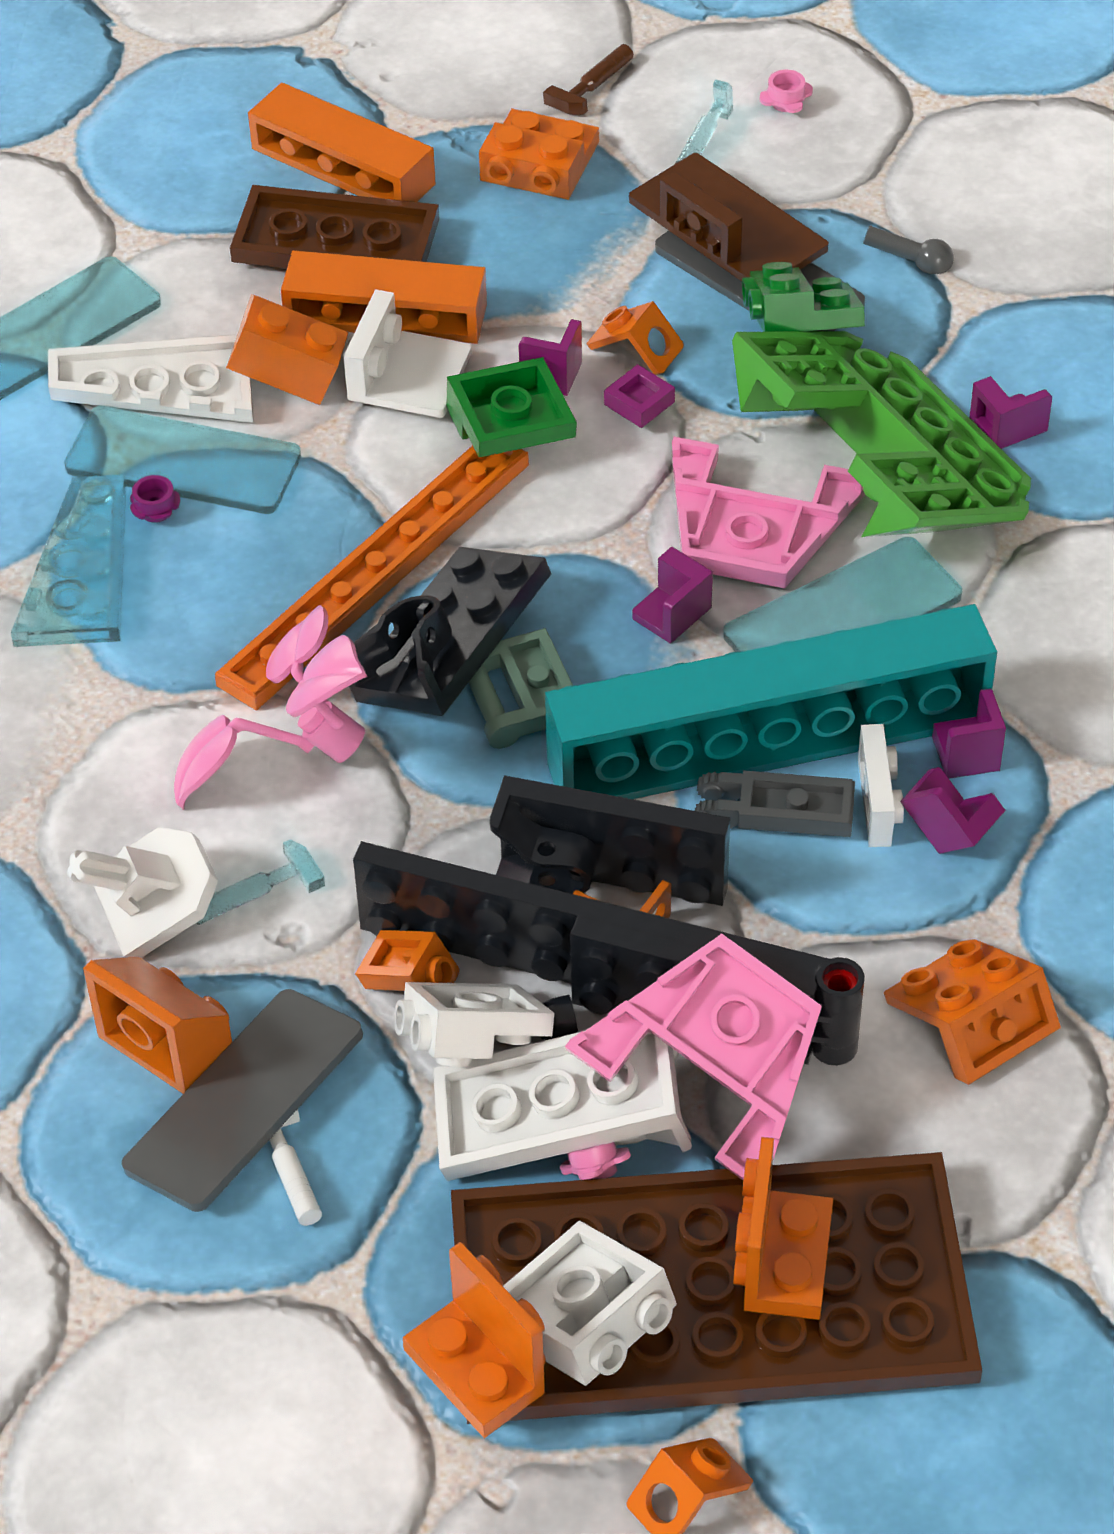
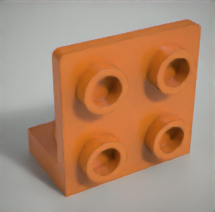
M976 939L954 944L948 949L946 955L926 967L916 968L907 972L899 983L884 991L887 1004L939 1028L954 1077L968 1085L1061 1028L1043 967Z
M761 1137L759 1159L746 1158L742 1190L744 1198L742 1213L739 1212L733 1285L745 1286L744 1311L820 1320L833 1198L771 1191L774 1138Z
M459 1242L449 1249L453 1301L403 1336L404 1351L485 1439L545 1394L544 1364L546 1363V1358L543 1353L542 1333L545 1327L540 1315L527 1300L521 1298L516 1301L503 1287V1281L499 1272L488 1258L483 1255L475 1257Z

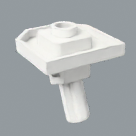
M162 827L156 828L130 846H125L121 852L114 856L90 851H74L69 857L70 866L67 870V875L73 882L94 886L124 958L138 956L142 958L203 919L218 884V879L200 840L192 832Z

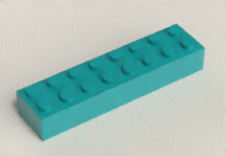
M976 604L957 608H945L937 612L903 619H892L884 623L850 630H838L830 634L796 641H785L772 646L742 652H731L723 656L694 662L677 663L655 670L624 674L616 678L566 686L562 689L545 692L547 765L554 785L637 799L697 786L699 777H702L703 774H708V772H716L718 774L721 772L743 774V770L765 772L859 752L861 725L883 724L886 746L931 737L934 723L977 717L980 690L993 689L997 650Z

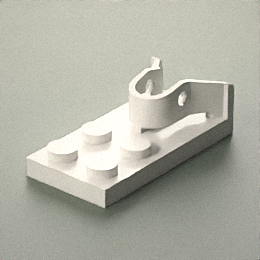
M578 1032L495 1052L492 1059H472V1064L468 1067H449L443 1065L433 1067L440 1171L447 1181L602 1144L615 1142L616 1145L634 1144L646 1139L680 1146L682 1152H686L691 1149L692 1144L690 1134L681 1118L674 1063L680 1053L651 1032H648L613 1080L609 1082L566 1050V1044L571 1038L580 1033Z

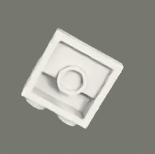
M405 982L404 1000L397 1001L394 1013L395 1031L398 1036H410L414 1051H427L433 1058H436V1063L449 1067L471 1066L472 1059H492L494 1036L499 1042L514 1045L531 1043L532 1036L552 1037L554 1023L553 1011L519 985Z
M581 1221L574 1224L503 1286L516 1301L521 1298L527 1300L540 1315L545 1327L542 1333L543 1353L546 1362L585 1386L600 1373L608 1376L617 1372L626 1359L627 1349L646 1332L657 1334L665 1329L672 1317L673 1308L677 1305L664 1268Z

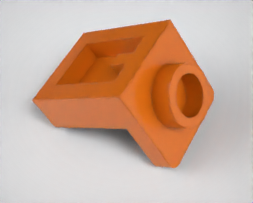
M380 930L355 975L365 989L405 991V982L454 983L460 969L436 932Z

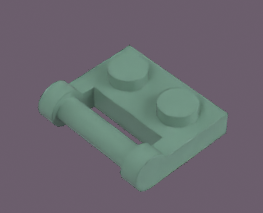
M546 628L501 640L469 681V686L486 721L484 726L486 737L490 745L498 749L511 746L520 736L545 730V692L573 685ZM501 668L517 702L518 710L505 713L489 678V671Z

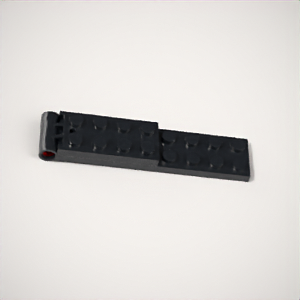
M363 841L360 842L354 855L353 864L360 929L369 931L376 936L380 930L436 932L448 952L478 959L493 967L505 966L533 973L547 981L560 980L571 983L572 1004L583 1006L593 1013L607 1014L624 1001L632 999L656 982L657 978L717 936L723 934L822 1006L804 1064H809L812 1052L819 1061L835 1066L848 1063L857 1053L865 975L862 968L855 961L848 958L836 957L829 959Z

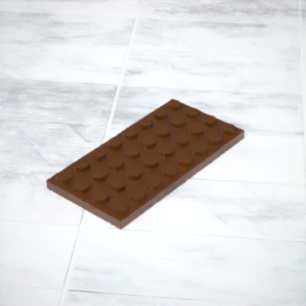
M942 1152L772 1166L771 1191L833 1198L820 1320L744 1311L745 1286L733 1285L739 1212L742 1213L744 1198L742 1196L743 1180L728 1169L451 1190L454 1246L461 1242L475 1257L483 1255L488 1258L499 1272L503 1286L574 1224L581 1221L664 1268L677 1303L673 1308L672 1317L665 1329L657 1334L646 1332L627 1349V1356L623 1365L612 1375L606 1376L600 1373L585 1386L546 1362L544 1364L545 1394L509 1421L980 1383L982 1365Z

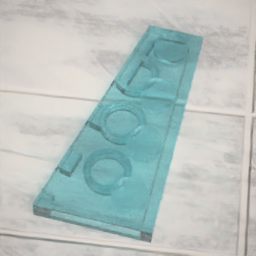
M124 474L72 477L11 630L14 647L117 642L121 640L126 509Z

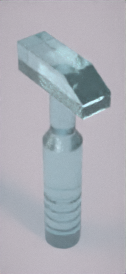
M717 79L714 81V102L707 115L700 118L675 164L692 153L702 155L718 126V117L728 120L733 111V90L730 83Z
M290 839L283 842V853L290 862L289 864L269 873L259 872L219 892H215L204 918L196 924L201 925L227 913V911H231L268 894L273 886L296 875L299 876L309 893L324 887L325 877L307 848Z

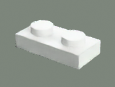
M883 724L861 725L858 765L869 847L892 846L894 824L903 823L904 806L900 802L903 799L902 790H892L891 780H896L898 775L897 751L895 746H886Z

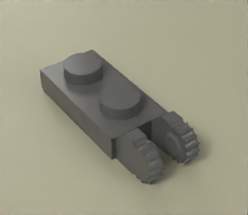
M744 770L743 774L708 772V774H703L702 777H699L697 791L698 795H701V798H704L705 801H700L699 804H696L695 811L730 817V829L738 825V828L851 837L855 781L853 779Z

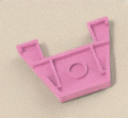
M675 436L672 440V464L681 552L713 571V575L786 588L865 496L863 487L848 472V469L824 465L812 502L713 484L710 481L718 462L719 445Z
M720 934L657 978L656 982L632 999L624 1001L584 1032L581 1031L571 1038L565 1048L576 1058L611 1082L644 1036L651 1032L740 1097L751 1108L719 1150L715 1160L743 1180L746 1158L759 1159L761 1137L774 1138V1160L822 1006L725 935Z

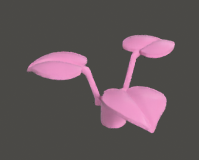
M318 605L303 621L294 626L281 639L272 652L266 666V677L273 683L281 682L290 673L299 683L289 697L286 711L292 717L300 716L298 726L303 730L302 736L242 718H235L230 722V719L225 715L217 717L194 737L184 751L177 767L174 794L177 805L183 810L188 796L205 783L229 757L235 745L237 733L241 731H249L297 745L306 753H309L316 746L337 763L346 761L357 750L364 738L365 728L327 700L341 690L367 677L358 659L354 642L345 635L338 636L314 656L306 667L305 672L303 668V662L318 651L328 629V613L324 607Z

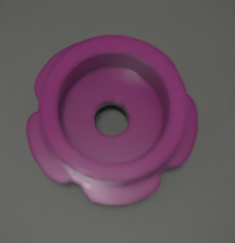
M160 475L145 476L133 485L130 502L132 503L130 510L135 517L153 523L162 522L172 515V510L179 508L180 495L177 491H174L172 482L166 477Z

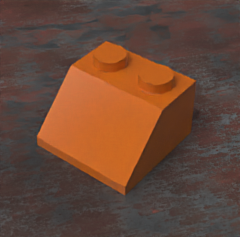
M251 294L226 368L320 405L338 368L349 332Z
M139 956L91 960L83 967L98 1037L182 1094L232 1043L230 1019L225 1008L214 998L209 996L202 998L186 988L179 977L165 967L157 969Z

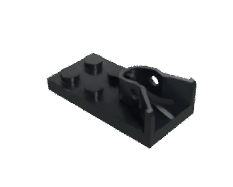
M459 547L423 591L422 595L404 599L393 605L382 614L378 623L354 642L358 659L367 674L366 678L349 686L356 702L443 716L550 577L551 571L544 557ZM393 623L394 630L389 635V625Z
M504 775L489 820L490 830L501 841V861L496 875L573 894L575 890L586 893L590 889L592 881L625 887L638 893H653L660 882L665 880L671 883L672 897L682 898L690 903H708L723 906L728 889L730 817ZM544 876H551L555 878L556 882L553 885L544 886L539 883V880Z

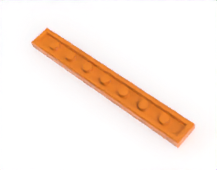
M472 445L215 673L216 686L257 711L293 678L290 673L281 682L273 683L266 677V666L278 643L294 626L303 621L318 605L327 610L328 629L318 651L303 662V668H305L322 648L346 631L529 466L528 452L518 449L479 458Z

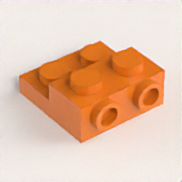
M511 108L503 124L494 123L479 150L480 181L569 200L599 143V127Z

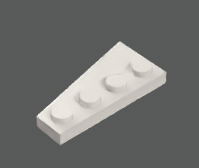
M237 334L48 349V388L51 400L254 423L251 378L226 368Z

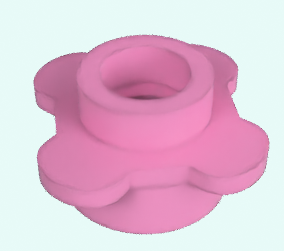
M787 69L779 70L770 75L768 89L760 93L759 100L764 106H773L778 111L797 113L803 109L802 102L804 99L812 95L813 87L805 82V78L799 72Z
M615 1142L567 1153L569 1160L560 1165V1170L563 1175H578L580 1180L610 1178L617 1172L616 1164L628 1160L631 1153L627 1147L617 1148Z

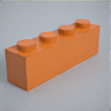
M283 82L248 112L253 150L357 196L418 202L436 184L433 147Z
M292 250L281 287L282 306L346 332L355 333L375 289L393 292L396 314L402 317L401 331L478 344L487 306L485 267Z

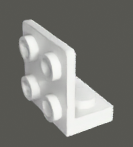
M375 289L344 354L347 399L432 417H444L447 411V376L464 373L472 355L471 344L401 331L402 317L396 314L394 293Z

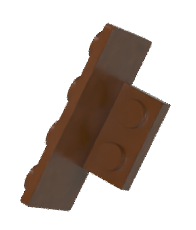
M699 153L690 154L629 192V203L741 282L742 278L750 277V271H760L766 263L788 262L792 264V268L799 267L801 270L828 252L829 242Z

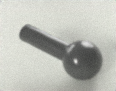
M869 225L863 240L865 245L914 261L917 267L925 273L941 274L947 272L953 265V251L945 241L940 239H929L919 243Z

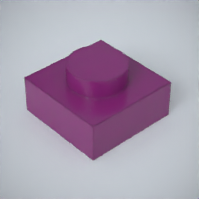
M638 364L604 390V405L640 428H643L675 402V387Z

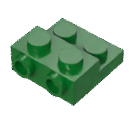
M788 262L766 263L762 266V270L750 271V277L742 278L744 307H749L751 320L757 319L763 332L816 331L865 326L863 304L850 285L842 283L840 278H817L812 281V286H810L799 267L792 268V264Z
M543 357L447 376L446 407L462 440L470 439L479 458L576 437L577 421Z

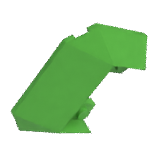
M846 331L735 333L732 345L741 412L814 410L855 451L856 456L848 472L863 487L865 495L879 503L861 537L931 533L1025 519L1029 511V502L1026 501V495L1031 488V477L908 358L890 351L886 358L874 350L860 348L863 339Z

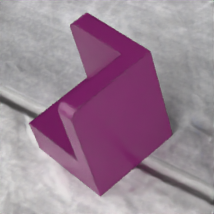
M574 319L570 320L560 343L522 337L518 345L519 362L543 357L564 396H568L582 364V323Z
M990 376L973 383L969 418L1002 449L1048 431L1053 397L1046 389L1028 396L1016 394L1008 397Z
M671 546L658 558V587L632 609V619L671 644L712 608L713 571Z
M992 688L980 690L977 717L938 722L933 725L932 738L943 771L949 779L1000 771L1006 726Z
M940 767L929 769L900 801L939 854L975 846L1006 811L993 793L964 800Z

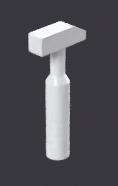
M298 1109L282 1127L300 1122ZM280 1128L269 1140L273 1148L272 1160L299 1223L303 1226H309L321 1219L322 1212L294 1147L287 1144Z

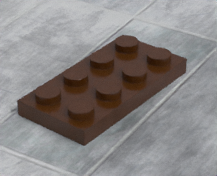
M252 185L230 245L231 262L287 268L292 250L427 262L439 222V204Z

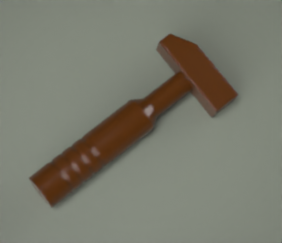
M621 44L581 77L580 83L569 92L551 85L543 92L544 104L567 114L584 115L588 111L587 99L581 96L586 92L594 91L631 61L634 57L632 49L626 44Z

